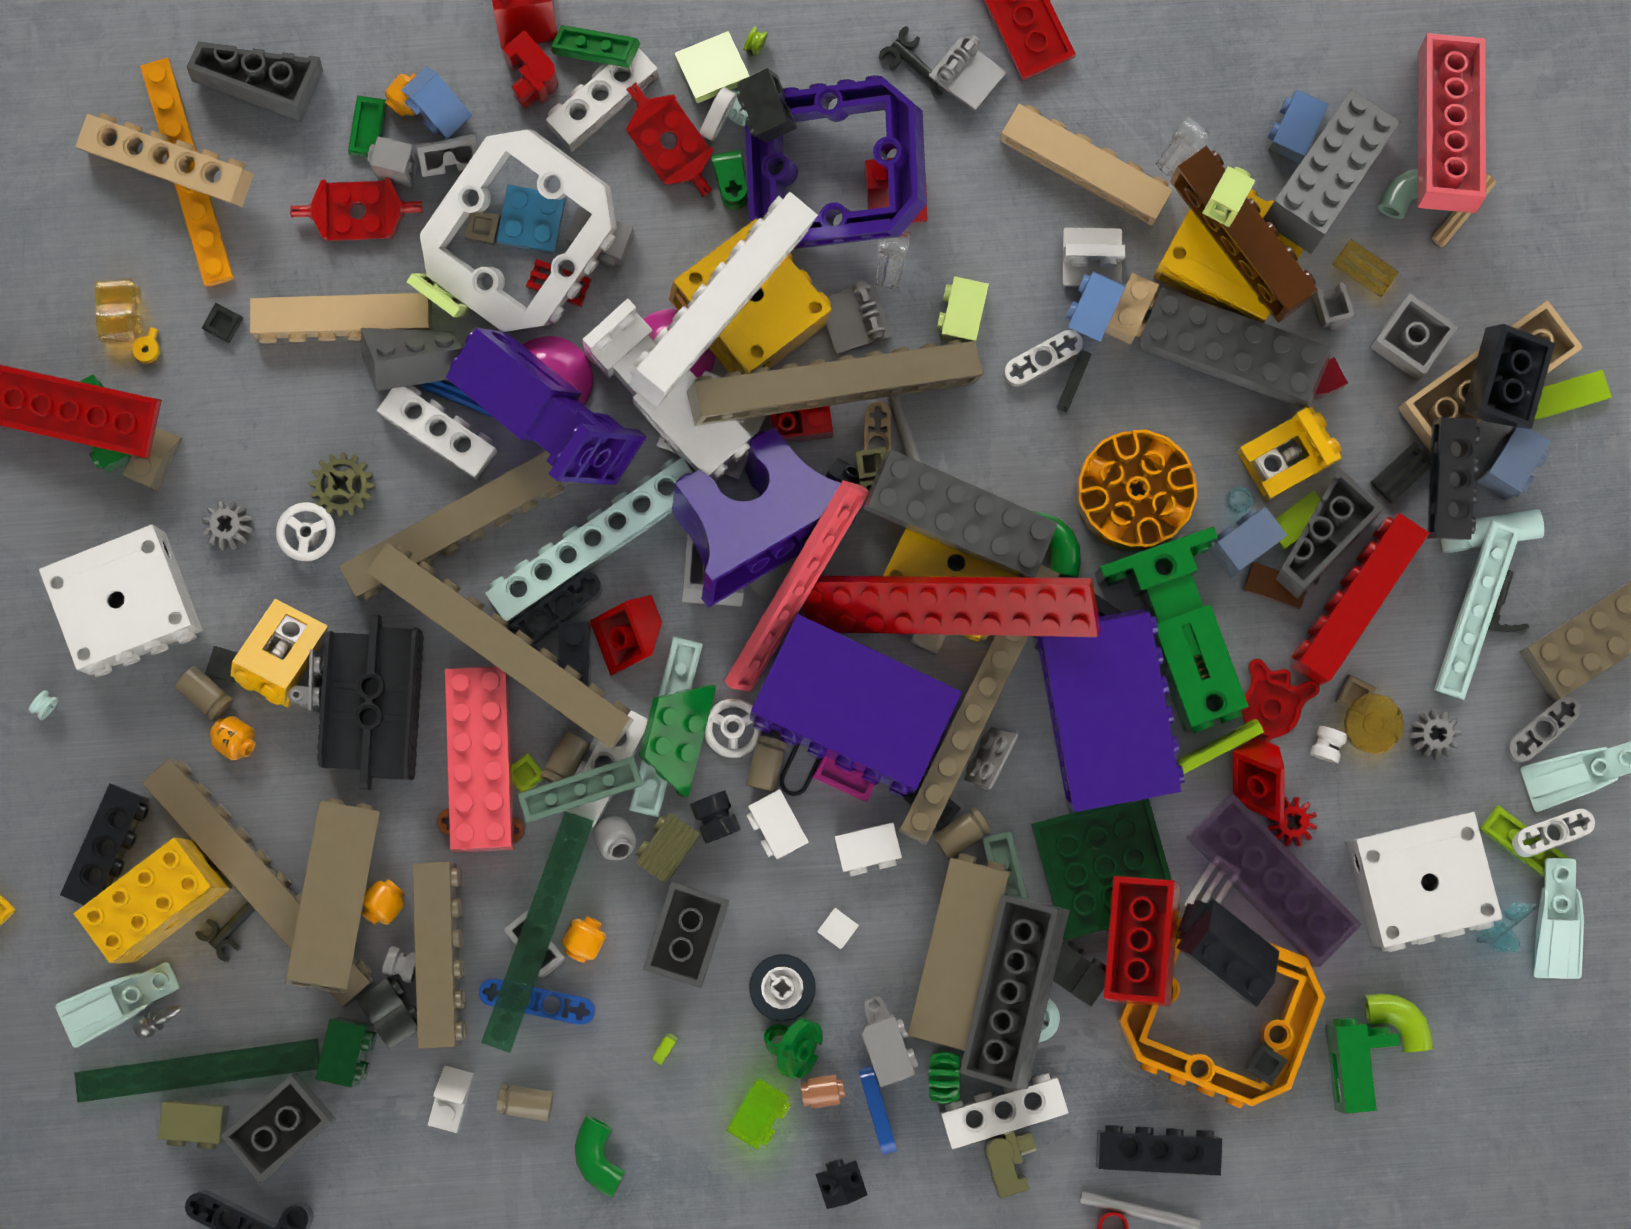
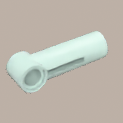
M1539 509L1476 518V530L1472 534L1471 540L1440 539L1442 551L1446 554L1481 547L1490 520L1521 529L1518 541L1543 538V516Z

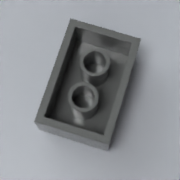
M671 882L643 969L702 988L730 900Z
M295 1073L285 1079L220 1137L257 1181L261 1183L272 1176L334 1122L336 1118L299 1074Z

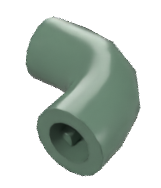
M1418 169L1408 170L1390 182L1377 205L1381 213L1395 219H1403L1412 201L1418 198Z

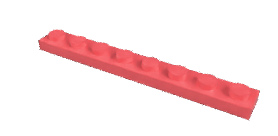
M842 481L835 491L833 498L821 515L810 537L805 542L800 554L791 566L787 576L776 591L774 598L724 682L730 688L749 692L753 690L870 493L862 485Z

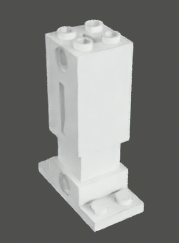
M627 298L583 338L585 356L593 365L596 364L608 378L615 375L634 395L633 405L685 460L694 472L702 470L716 482L728 471L727 464L732 459L737 463L748 453L751 436L736 420L694 425L687 390L697 377L690 370L658 407L654 406L629 385L633 377L630 373L634 367L633 364L644 351L650 353L649 349L654 343L652 340V328L636 312L635 305Z

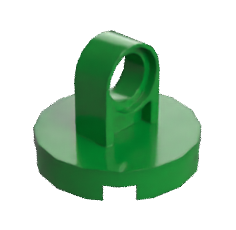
M802 1018L790 1027L781 1024L770 1026L764 1033V1041L768 1052L777 1056V1068L780 1073L791 1079H794V1077L801 1079L811 1071L818 1059V1055L814 1054L817 1043L822 1045L823 1033L819 1024ZM776 1036H783L781 1043L775 1044L771 1040Z

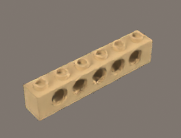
M100 112L99 116L96 117L87 113L75 147L243 207L254 176L253 173L245 170V163L229 158L226 163L218 160L220 155L215 152L203 149L201 153L192 151L194 145L177 139L176 143L172 144L167 142L168 136L151 130L150 135L141 133L142 127L125 121L124 126L116 124L117 118ZM117 134L116 142L111 145L112 137ZM143 143L142 151L137 154V147ZM169 152L168 160L163 163L164 154ZM192 161H195V167H194V169L189 173V172H188L189 164H190ZM221 170L220 179L214 182L215 173Z

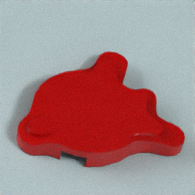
M1253 659L1248 664L1250 685L1244 695L1249 707L1241 710L1243 721L1245 724L1254 719L1259 721L1264 732L1256 736V738L1269 742L1271 739L1281 737L1289 733L1297 725L1304 704L1318 695L1320 687L1315 681H1307L1293 686L1290 684L1291 673L1289 670L1271 671L1261 659Z

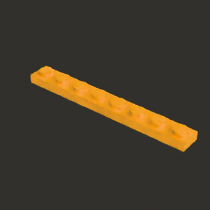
M167 57L140 65L159 133L168 136L167 142L175 144L178 139L194 145L192 151L197 152L170 59ZM169 152L166 153L167 160L169 158ZM195 161L189 164V173L194 169ZM175 184L205 287L234 280L211 196Z

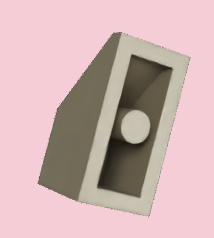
M156 427L150 458L132 455L123 476L158 492L182 438Z

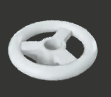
M310 502L298 503L289 507L280 516L276 527V538L280 548L287 556L298 561H312L322 557L331 548L336 533L332 516L322 506ZM302 511H310L319 515L323 520L315 523L309 521L301 523L293 515ZM286 524L296 530V538L299 541L298 551L293 549L286 540ZM305 528H311V534L308 537L302 536ZM327 529L323 544L318 549L308 552L309 546L315 545L320 540L321 531Z
M733 698L720 701L711 708L704 736L712 750L724 757L739 758L751 753L755 749L756 745L759 744L757 742L758 736L763 735V732L754 728V734L749 743L738 748V738L743 735L745 727L753 723L749 720L750 711L753 707L752 704ZM736 707L743 709L748 715L743 718L737 715L723 717L719 713L724 709ZM713 722L721 726L723 735L729 739L728 748L723 747L716 741L713 735ZM733 722L739 725L738 731L730 733L728 725Z

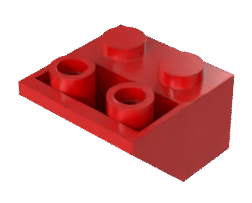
M830 406L771 414L772 428L775 427L785 441L804 442L833 438Z

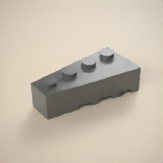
M199 41L187 64V70L192 82L300 122L323 73L320 57L309 56V58L298 57L293 53H267L262 49L244 50L237 49V46Z
M1339 468L1287 557L1276 580L1298 599L1374 522L1384 507Z

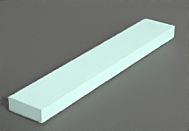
M1490 520L1434 691L1465 700L1521 529Z
M673 637L659 696L692 689L703 647L702 643ZM642 760L639 774L643 786L634 789L629 811L659 818L668 782L661 779L656 774L655 769Z

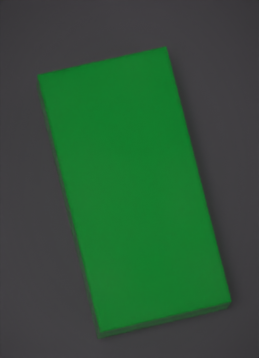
M357 95L348 148L349 155L368 157L371 144L375 145L377 137H382L387 108L386 99Z

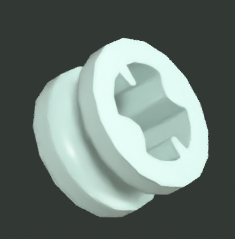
M44 690L33 700L29 707V712L32 714L37 713L38 718L44 720L54 710L58 699L56 697H49V692Z

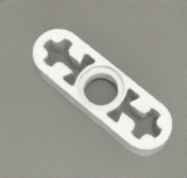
M1065 330L1015 357L1005 367L1004 378L1006 382L1014 387L1023 386L1076 357L1083 346L1082 337L1074 330ZM1067 337L1069 341L1074 339L1076 341L1073 346L1074 351L1065 348L1059 352L1062 358L1058 359L1057 353L1051 344L1054 343L1057 349L1064 344V338ZM1039 351H1047L1051 355L1052 361L1047 366H1040L1035 361V354ZM1029 358L1030 365L1036 372L1032 373L1031 368L1023 372V379H1019L1017 376L1012 377L1010 375L1013 371L1012 366L1016 365L1018 369H1021L1028 363L1025 359Z
M1576 809L1540 822L1516 833L1512 839L1513 849L1522 857L1537 855L1590 834L1594 830L1595 819L1589 811ZM1576 820L1584 822V826H1578L1571 830L1567 826ZM1549 825L1557 827L1560 831V839L1558 841L1552 840L1548 836L1547 828ZM1538 836L1540 841L1531 846H1524L1523 840H1529Z

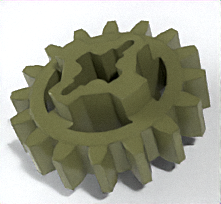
M341 452L340 459H336L333 454H330L329 463L326 464L320 460L319 464L322 469L320 471L312 470L317 479L309 481V485L316 488V491L311 493V497L313 499L320 498L316 505L323 508L327 506L326 512L330 515L337 510L340 518H344L345 511H348L352 516H356L355 508L359 507L365 510L366 507L363 501L365 499L372 501L373 499L368 494V490L376 489V486L368 482V480L372 479L374 475L372 472H364L368 467L365 462L357 465L359 458L356 455H353L348 460L345 452ZM341 466L351 467V469L348 468L346 471L335 470V468ZM327 476L328 487L325 490H323L324 480ZM335 476L339 480L346 482L345 484L351 492L350 494L339 488L338 482L334 479ZM361 478V490L360 493L357 494V483L360 481ZM339 499H348L350 501L346 504L333 503Z

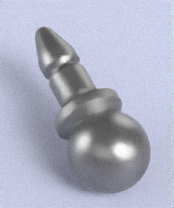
M170 1006L160 1012L153 1010L148 1014L138 1016L133 1022L134 1033L144 1039L152 1037L156 1031L163 1029L165 1022L175 1018L181 1012L182 1006Z

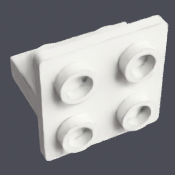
M1064 228L1062 285L1065 287H1079L1084 275L1091 276L1093 270L1122 283V262L1125 258V245H1122V230L1117 228Z

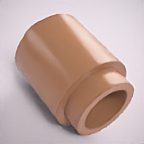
M836 1074L808 1078V1082L800 1083L804 1107L812 1106V1109L840 1105V1098L846 1097L843 1079L837 1080Z

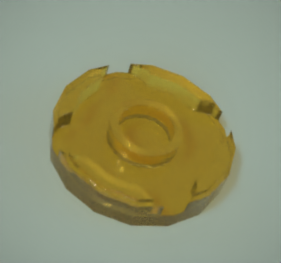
M1379 694L1363 695L1354 700L1347 709L1344 718L1345 734L1348 735L1349 742L1358 750L1371 754L1384 753L1391 749L1390 747L1401 738L1404 728L1403 714L1400 708L1396 706L1392 699Z

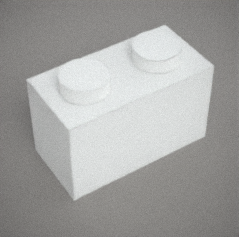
M780 789L748 806L751 813L746 816L754 831L759 828L762 831L765 839L760 842L768 857L774 855L779 860L809 843Z
M894 823L834 837L842 872L849 871L850 877L868 873L867 867L878 864L879 870L897 866L896 860L902 858Z

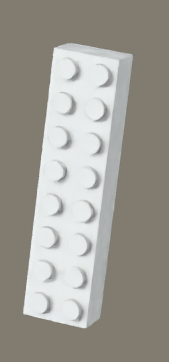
M791 192L784 199L778 196L768 208V212L763 217V220L759 218L755 222L744 241L740 240L730 252L731 255L725 263L721 262L712 272V277L706 283L708 286L702 284L693 294L692 300L687 305L689 308L687 309L683 306L672 319L673 322L668 327L670 330L668 331L664 328L653 341L654 344L649 349L651 352L644 351L638 357L630 371L633 377L629 385L654 406L658 407L802 240L818 215Z

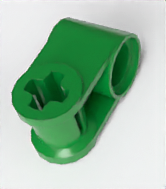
M740 149L711 155L716 181H718L723 205L731 210L742 208L747 202V185ZM736 189L738 196L732 197L730 190Z

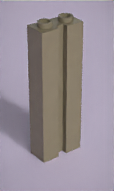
M327 798L326 802L319 801L285 980L287 985L305 988L313 987L346 994L380 814V811L374 810V807L371 805L359 803L356 804V807L344 805V801L334 798Z
M959 853L958 858H950L908 1036L965 1051L1001 895L1007 894L1012 872L1005 870V864L988 861V865L985 866L976 863L977 857Z

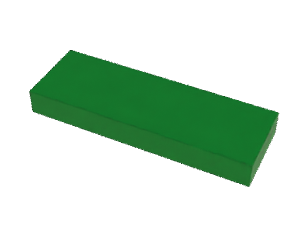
M561 25L550 50L554 55L630 68L640 42L635 37Z

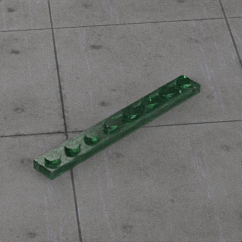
M567 811L563 815L482 1038V1044L508 1053L512 1051L594 824L593 820Z
M318 1038L74 1072L77 1103L317 1070L320 1060Z

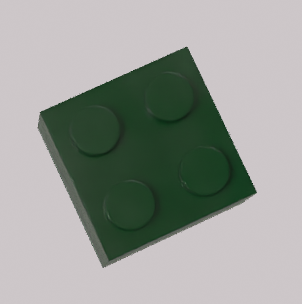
M343 1017L330 1018L315 1080L346 1087L360 1085L362 1080H366L370 1068V1062H366L369 1050L373 1051L377 1039V1033L373 1032V1024Z

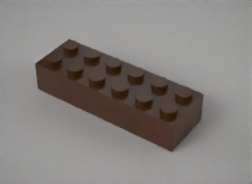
M1206 145L1177 166L1170 183L1275 320L1280 323L1309 301L1317 291L1315 287L1316 281L1308 270L1303 271L1296 262L1298 258L1295 252L1289 246L1285 247L1278 239L1279 233L1271 222L1266 223L1259 214L1261 210L1258 204L1252 198L1248 199L1246 197L1230 227L1202 213L1225 172L1221 156L1215 150L1211 151Z

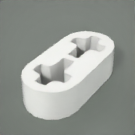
M725 87L719 91L701 127L700 134L712 142L717 138L733 107L737 94Z

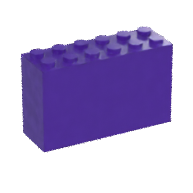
M1137 609L1100 616L1101 631L1098 637L1036 636L1066 805L1073 812L1182 792L1180 784L1185 783L1182 766L1177 765L1175 754L1179 753V744L1176 735L1172 736L1170 724H1174V716L1171 706H1167L1165 701V694H1169L1166 676H1161L1159 665L1163 664V654L1161 647H1156L1154 635L1158 634V626L1155 616L1151 617L1148 611Z
M797 614L750 711L749 720L754 722L753 727L767 734H769L770 730L781 735L780 740L794 747L799 743L808 748L807 753L822 760L827 756L836 761L834 764L836 767L846 772H851L852 769L863 774L861 777L863 780L874 785H878L881 782L890 787L889 792L905 798L907 794L912 797L962 691Z

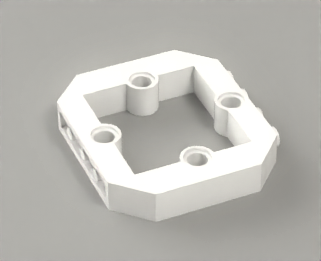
M527 129L486 136L420 233L426 275L502 332L550 325L551 322L556 324L565 312V309L562 308L568 298L574 299L580 291L582 285L579 282L585 274L589 276L597 267L599 261L596 258L602 249L606 252L616 239L613 235L617 225L610 186L533 130ZM510 154L539 175L537 188L543 197L560 200L568 196L592 214L566 253L560 254L553 259L551 264L552 273L527 308L503 291L505 278L499 269L495 267L473 269L446 249L470 213H480L489 207L491 195L487 188ZM554 176L558 177L561 182L560 189L555 193L551 192L548 187L549 180ZM472 190H475L479 195V201L475 206H471L467 200L468 194ZM566 260H570L575 267V271L570 277L566 276L562 270L563 263ZM486 273L490 274L493 278V285L489 290L485 289L482 285V277Z

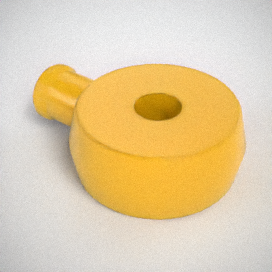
M150 327L147 336L140 337L134 342L132 353L138 362L150 364L159 358L160 345L156 340L159 330ZM149 348L148 352L144 353V349Z

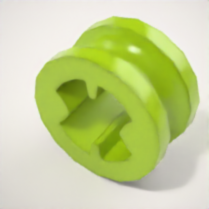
M754 26L745 41L743 50L746 52L752 50L753 55L758 56L766 42L768 32L764 31L761 33L758 31V27Z

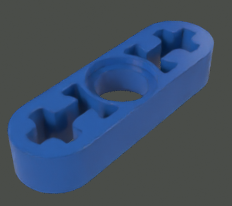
M873 1066L858 1069L882 1155L896 1152V1144Z

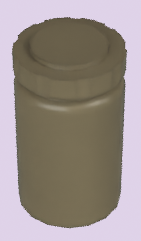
M192 666L175 684V688L203 714L208 715L212 722L219 719L233 702V699L228 695L226 696V693L197 666Z
M565 731L548 760L545 771H542L540 777L549 784L574 776L587 754L590 744L580 737Z
M758 736L757 742L759 744L755 747L746 786L775 792L784 757L783 749H786L787 743L770 736Z
M976 807L970 809V813L963 814L932 836L944 855L950 860V858L981 839L984 833L986 835L989 834L991 829L982 813Z
M502 1083L497 1097V1113L504 1114L506 1112L510 1116L548 1122L554 1092L517 1085L509 1086V1084Z

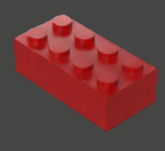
M1114 876L1104 999L1110 1002L1171 1007L1180 884L1175 880Z

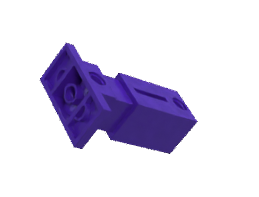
M475 328L466 338V344L459 356L452 361L446 378L520 440L535 441L549 452L550 456L547 462L553 466L549 475L556 481L616 485L647 436L640 430L622 427L608 414L593 413L578 401L582 394L507 332Z

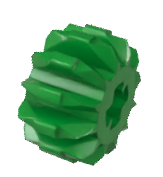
M940 1052L933 1053L930 1057L928 1084L929 1098L932 1102L949 1104L957 1102L960 1098L961 1074L959 1073L961 1058L958 1054Z

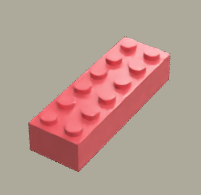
M1427 33L1418 51V208L1477 213L1486 198L1485 38Z
M497 666L445 669L450 850L454 853L515 850L509 675Z

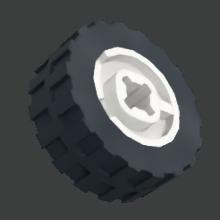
M788 954L773 955L764 959L754 969L749 983V993L753 1005L762 1015L776 1021H789L803 1015L811 1006L816 992L815 979L810 968L801 959Z

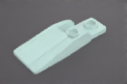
M1631 741L1611 748L1602 747L1580 751L1522 766L1520 772L1533 810L1539 812L1594 792L1617 781L1619 776L1631 773Z
M1546 858L1544 888H1542L1536 926L1533 976L1535 978L1580 979L1582 977L1584 914L1581 894L1576 889V860L1572 858Z
M165 962L142 974L141 972L101 984L57 1003L55 1008L72 1046L76 1048L136 1016L153 1005L154 1001L179 990L180 984L171 964Z

